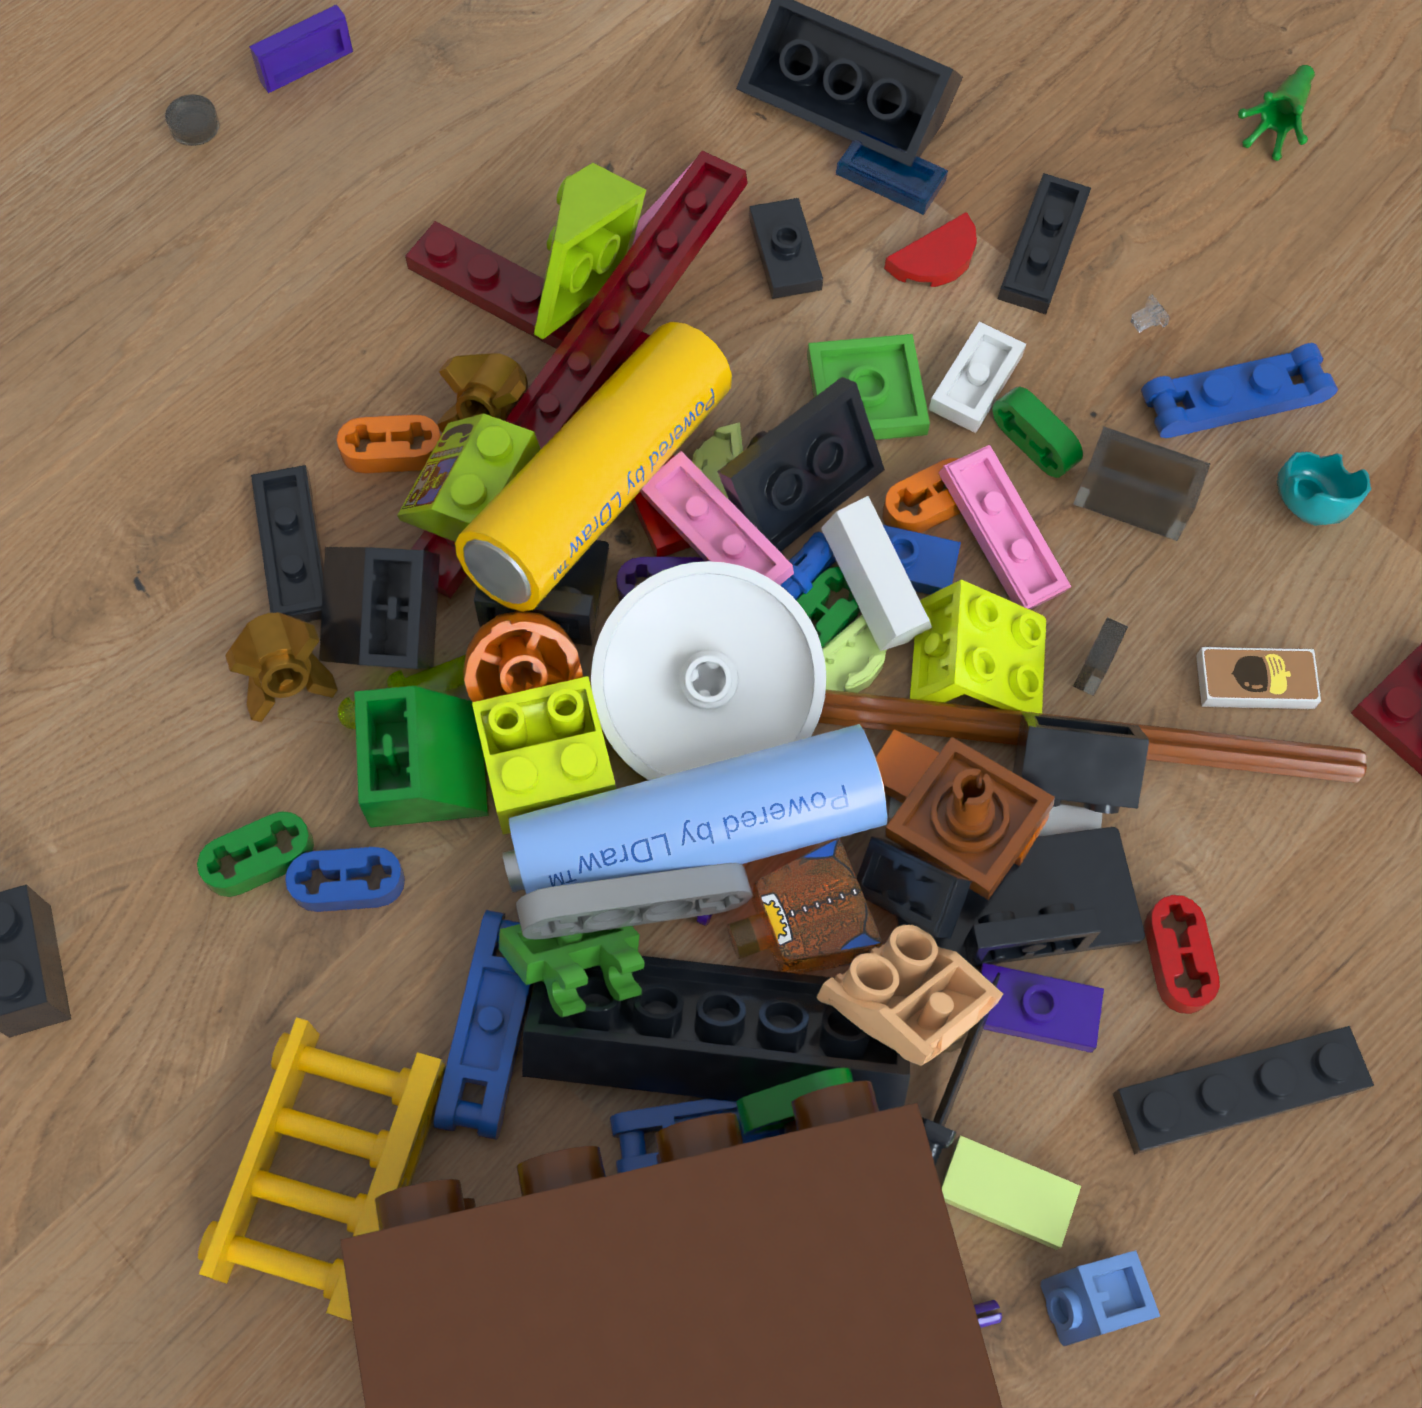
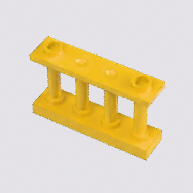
M296 1017L290 1034L284 1032L275 1046L271 1068L276 1070L219 1222L212 1221L202 1237L198 1259L203 1261L199 1274L227 1284L234 1264H238L324 1290L323 1297L330 1300L326 1313L352 1322L343 1259L337 1258L332 1264L246 1238L245 1234L259 1198L347 1224V1232L354 1233L353 1236L378 1231L379 1224L375 1198L386 1192L411 1185L436 1111L446 1066L442 1059L417 1052L411 1069L403 1067L400 1072H396L317 1049L315 1047L320 1034L308 1020ZM305 1073L392 1097V1105H396L398 1108L390 1131L382 1129L379 1134H375L292 1109ZM284 1134L370 1160V1167L375 1168L376 1171L368 1194L359 1193L354 1198L270 1173L269 1170L282 1135Z

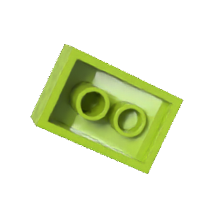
M595 163L589 164L563 180L556 198L557 204L560 205L556 225L551 230L547 240V250L550 253L534 330L535 336L541 339L546 338L589 306L633 245L646 189Z

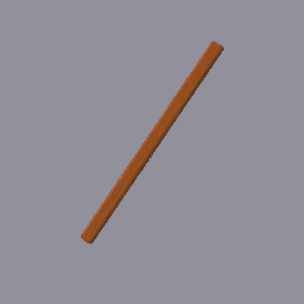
M826 689L818 723L842 726L860 724L862 728L887 731L895 729L905 733L1017 745L1021 715L1025 711ZM1025 712L1138 725L1149 739L1146 760L1351 783L1359 782L1365 776L1367 769L1366 753L1357 748Z

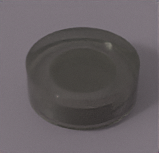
M201 95L181 96L170 103L165 113V119L172 137L184 145L196 146L204 144L214 138L219 130L220 123L213 103Z

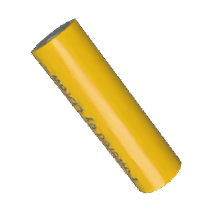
M669 322L659 326L459 534L455 542L457 558L466 574L478 588L491 599L510 609L524 612L537 607L731 389L732 373L726 357L717 344L702 331L686 323Z

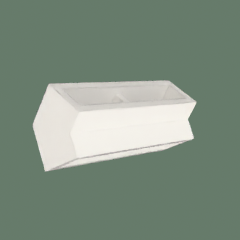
M869 496L836 511L821 529L879 650L882 651L908 643L916 635L931 629L930 620Z

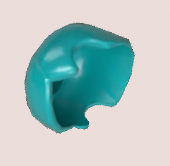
M1309 451L1295 452L1278 472L1276 482L1278 493L1285 506L1300 520L1314 526L1342 522L1355 511L1371 491L1368 472L1365 469L1358 470L1355 473L1348 472L1343 466L1342 455L1339 453L1320 457Z

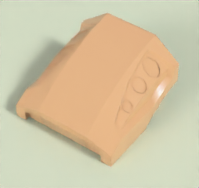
M902 925L892 931L887 942L880 948L875 947L870 953L857 956L852 961L847 972L843 975L839 973L835 979L831 977L824 982L817 999L822 1003L835 1007L865 1033L897 1051L905 1060L922 1066L938 1056L978 1023L999 1002L1003 993L956 951L938 947L936 941L928 932L914 925Z

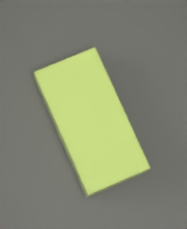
M961 1135L956 1141L941 1183L945 1203L1055 1250L1062 1247L1081 1189L1080 1185Z

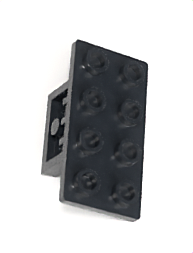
M1106 827L1037 837L1021 865L1018 866L1015 863L1012 865L989 900L971 889L968 890L951 939L930 935L934 938L938 947L956 951L973 967L981 966L982 963L998 964L1139 944L1145 938V932L1119 830L1116 827ZM896 916L897 927L913 925Z

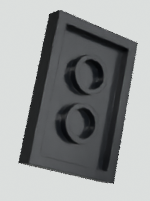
M841 377L774 429L768 430V432L761 431L751 439L745 451L717 472L728 499L781 552L885 469L857 383Z

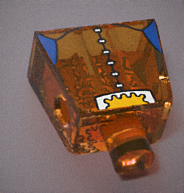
M840 838L821 845L756 881L753 885L752 902L757 914L727 924L729 938L738 959L770 949L778 971L801 974L851 965L857 956L870 953L873 948H880L883 944Z

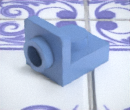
M1136 1250L1081 1265L1041 1281L1049 1318L1054 1324L1059 1341L1063 1346L1160 1317Z

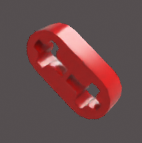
M1170 895L1162 898L1148 912L1144 921V932L1157 990L1162 1001L1170 1009L1178 1013L1192 1014L1202 1010L1217 996L1220 988L1219 973L1206 919L1201 908L1192 899L1183 895ZM1170 912H1173L1176 921H1186L1188 926L1179 936L1181 948L1178 946L1174 930L1171 928L1163 929L1161 924ZM1182 960H1184L1189 979L1200 980L1202 985L1193 994V998L1190 997L1187 988H1177L1174 982L1183 974Z

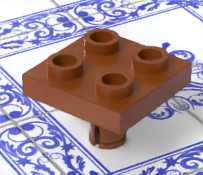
M951 737L885 827V837L906 850L972 881L969 889L989 900L1053 808L1055 797Z

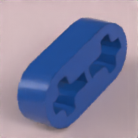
M364 847L312 851L301 854L288 867L285 881L287 890L300 907L307 911L324 912L378 908L389 905L398 899L402 893L405 876L400 862L392 852L385 848ZM381 865L385 874L391 875V877L381 879L380 889L371 890L366 880H351V878L370 876L372 866ZM320 869L326 879H340V881L321 883L319 893L313 895L310 894L305 885L301 884L303 881L311 880L312 871Z

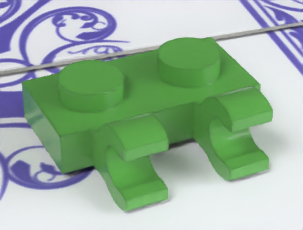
M520 924L500 929L499 951L525 985L544 981L550 1003L560 1017L585 1011L586 1005L579 997L576 988L588 984V977L584 969L590 967H601L606 986L612 997L617 1001L639 996L642 992V988L636 983L631 973L644 969L645 964L638 952L640 934L633 926L535 940L527 939L522 935Z

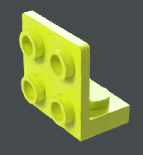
M962 579L920 600L932 628L916 635L914 638L910 699L945 703L965 694L1000 709L1042 713L1046 618L1043 615Z

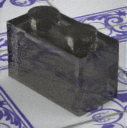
M1103 427L1073 504L1178 541L1196 508L1211 463Z

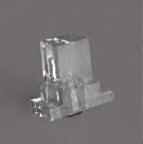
M1152 294L1147 298L1146 307L1132 314L1131 323L1140 333L1152 325L1157 326L1161 324L1164 328L1168 325L1170 317Z

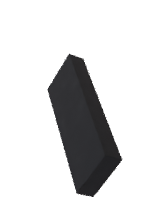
M1043 173L1001 285L998 300L1047 314L1091 187Z
M302 465L252 474L251 479L270 612L283 613L305 622L321 620L324 565L307 467Z

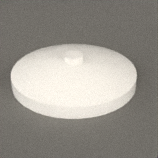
M711 561L693 562L663 570L649 577L630 591L615 607L608 617L595 647L591 670V689L602 730L614 750L638 774L647 780H652L811 737L818 724L824 704L826 666L823 649L811 620L793 596L779 584L754 570L740 565Z

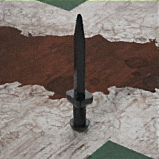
M999 972L997 973L994 981L992 982V984L995 987H997L999 977L1001 974ZM989 1012L969 1030L933 1121L922 1117L935 1165L942 1149L948 1148L956 1136L957 1132L944 1126L986 1024Z

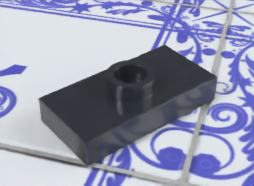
M799 198L749 206V220L772 299L822 290L823 276Z
M871 836L853 888L861 889L858 892V896L933 936L951 939L972 881L886 839Z

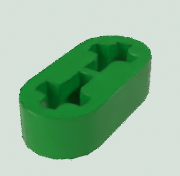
M1021 386L1014 387L993 404L992 412L999 428L1047 475L1059 478L1083 459L1082 446L1076 435L1028 389Z
M840 567L827 569L820 574L812 583L813 587L807 594L803 593L797 600L811 622L814 619L818 621L815 630L822 648L848 627L861 611ZM842 588H845L849 591L848 601L840 598L830 609L826 608L830 590L837 593Z
M283 811L273 813L218 837L205 845L199 854L197 862L198 873L214 893L225 897L241 895L285 875L294 859L301 854L313 851V836L302 818L296 814ZM287 830L288 834L294 837L291 840L293 849L287 853H282L277 846L274 847L278 843L276 834ZM230 855L238 863L234 865L236 875L226 879L218 871L222 868L220 859Z
M850 1068L821 1071L737 1100L736 1105L743 1134L746 1136L758 1135L783 1129L784 1124L795 1119L791 1102L794 1099L826 1087L854 1082Z

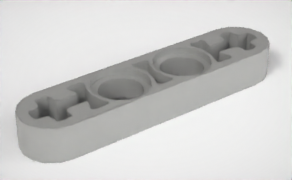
M724 863L538 889L522 896L516 902V909L522 935L527 939L535 940L722 913L746 904L751 900L753 894L745 867L739 863Z

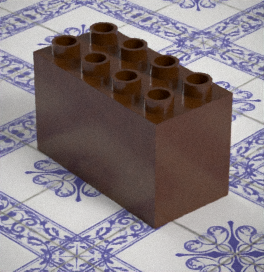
M870 1081L838 1084L802 1095L791 1102L795 1119L783 1125L784 1134L744 1144L737 1115L734 1113L708 1115L673 1124L655 1133L659 1152L656 1155V1165L610 1176L605 1174L598 1146L573 1147L542 1154L525 1160L516 1166L521 1197L476 1207L475 1199L463 1198L461 1182L457 1179L428 1181L398 1188L375 1198L379 1224L378 1231L340 1239L365 1408L1003 1407L918 1102L879 1111Z

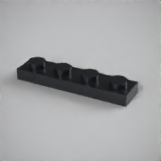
M1350 1026L1124 1087L1115 1091L1113 1097L1133 1153L1136 1155L1361 1092L1373 1087L1374 1083Z

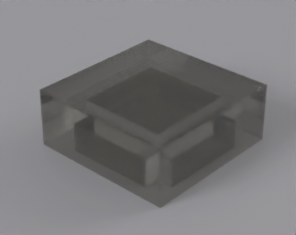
M1106 618L1073 687L1094 696L1109 669L1128 626L1111 618Z

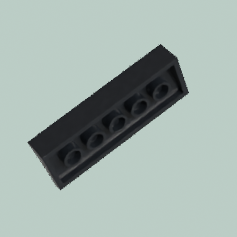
M642 956L645 962L644 969L631 972L636 983L642 988L641 995L621 1001L615 1000L606 986L601 967H590L584 969L588 977V984L576 988L579 997L586 1005L585 1011L566 1017H560L554 1011L544 981L535 982L523 1030L522 1077L737 1102V1100L745 1096L814 1073L836 1068H850L854 1082L870 1081L872 1083L879 1111L905 1105L910 1081V1061L905 1060L897 1051L865 1033L835 1007L822 1003L817 999L823 983L831 977Z

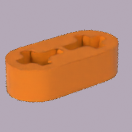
M399 415L352 419L341 427L336 440L342 461L347 468L358 473L421 471L441 435L438 425L426 416ZM423 436L424 441H422L421 449H411L410 445L413 444L414 437ZM370 439L371 443L367 445L365 452L356 451V448L360 445V440Z
M960 458L942 460L893 485L887 492L884 501L882 518L885 525L922 533L960 514L961 512L948 489L942 491L944 482L939 475L943 466ZM903 501L908 507L919 504L917 514L913 516L908 510L899 512V503Z

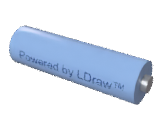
M860 724L511 817L509 818V826L514 850L502 853L512 892L525 889L526 894L538 889L724 863L744 864L887 825L886 798L873 749Z

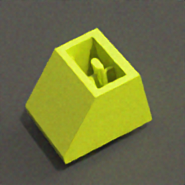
M588 676L472 702L496 812L503 835L511 833L509 818L616 789Z

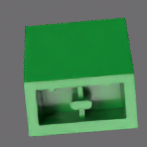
M417 686L354 691L358 804L370 828L489 816L485 758L472 701Z

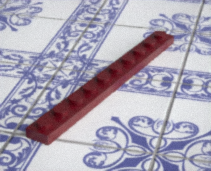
M703 150L700 152L505 419L506 422L533 431L542 449L608 380L747 186L746 170ZM424 530L411 550H424L440 554L438 592L451 599L467 576L457 558L455 542Z

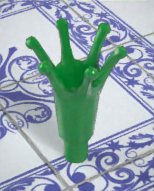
M1299 66L1294 74L1289 75L1274 93L1265 92L1263 96L1265 101L1249 109L1242 108L1238 111L1240 119L1261 113V122L1253 133L1243 140V147H1251L1254 141L1267 129L1277 132L1272 159L1275 161L1282 158L1283 142L1291 129L1294 128L1298 143L1300 145L1306 144L1308 138L1302 129V112L1311 91V82L1315 76L1311 66Z

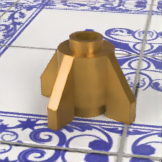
M500 353L462 355L448 359L439 370V373L451 389L457 393V402L438 421L439 430L443 433L448 423L483 413L505 421L527 390L528 380L525 371L512 358Z
M266 613L248 622L226 653L225 657L229 670L249 676L247 708L251 720L262 722L276 703L274 697L286 698L293 696L304 689L305 686L307 692L333 698L338 691L333 674L312 653L320 641L313 624L283 613Z

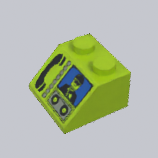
M484 413L448 423L397 515L399 520L456 542L459 534L541 450L535 433Z

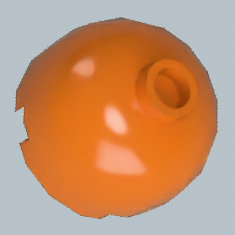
M515 611L498 615L481 626L468 644L463 668L468 697L472 702L583 677L576 646L564 629L542 614L526 611Z

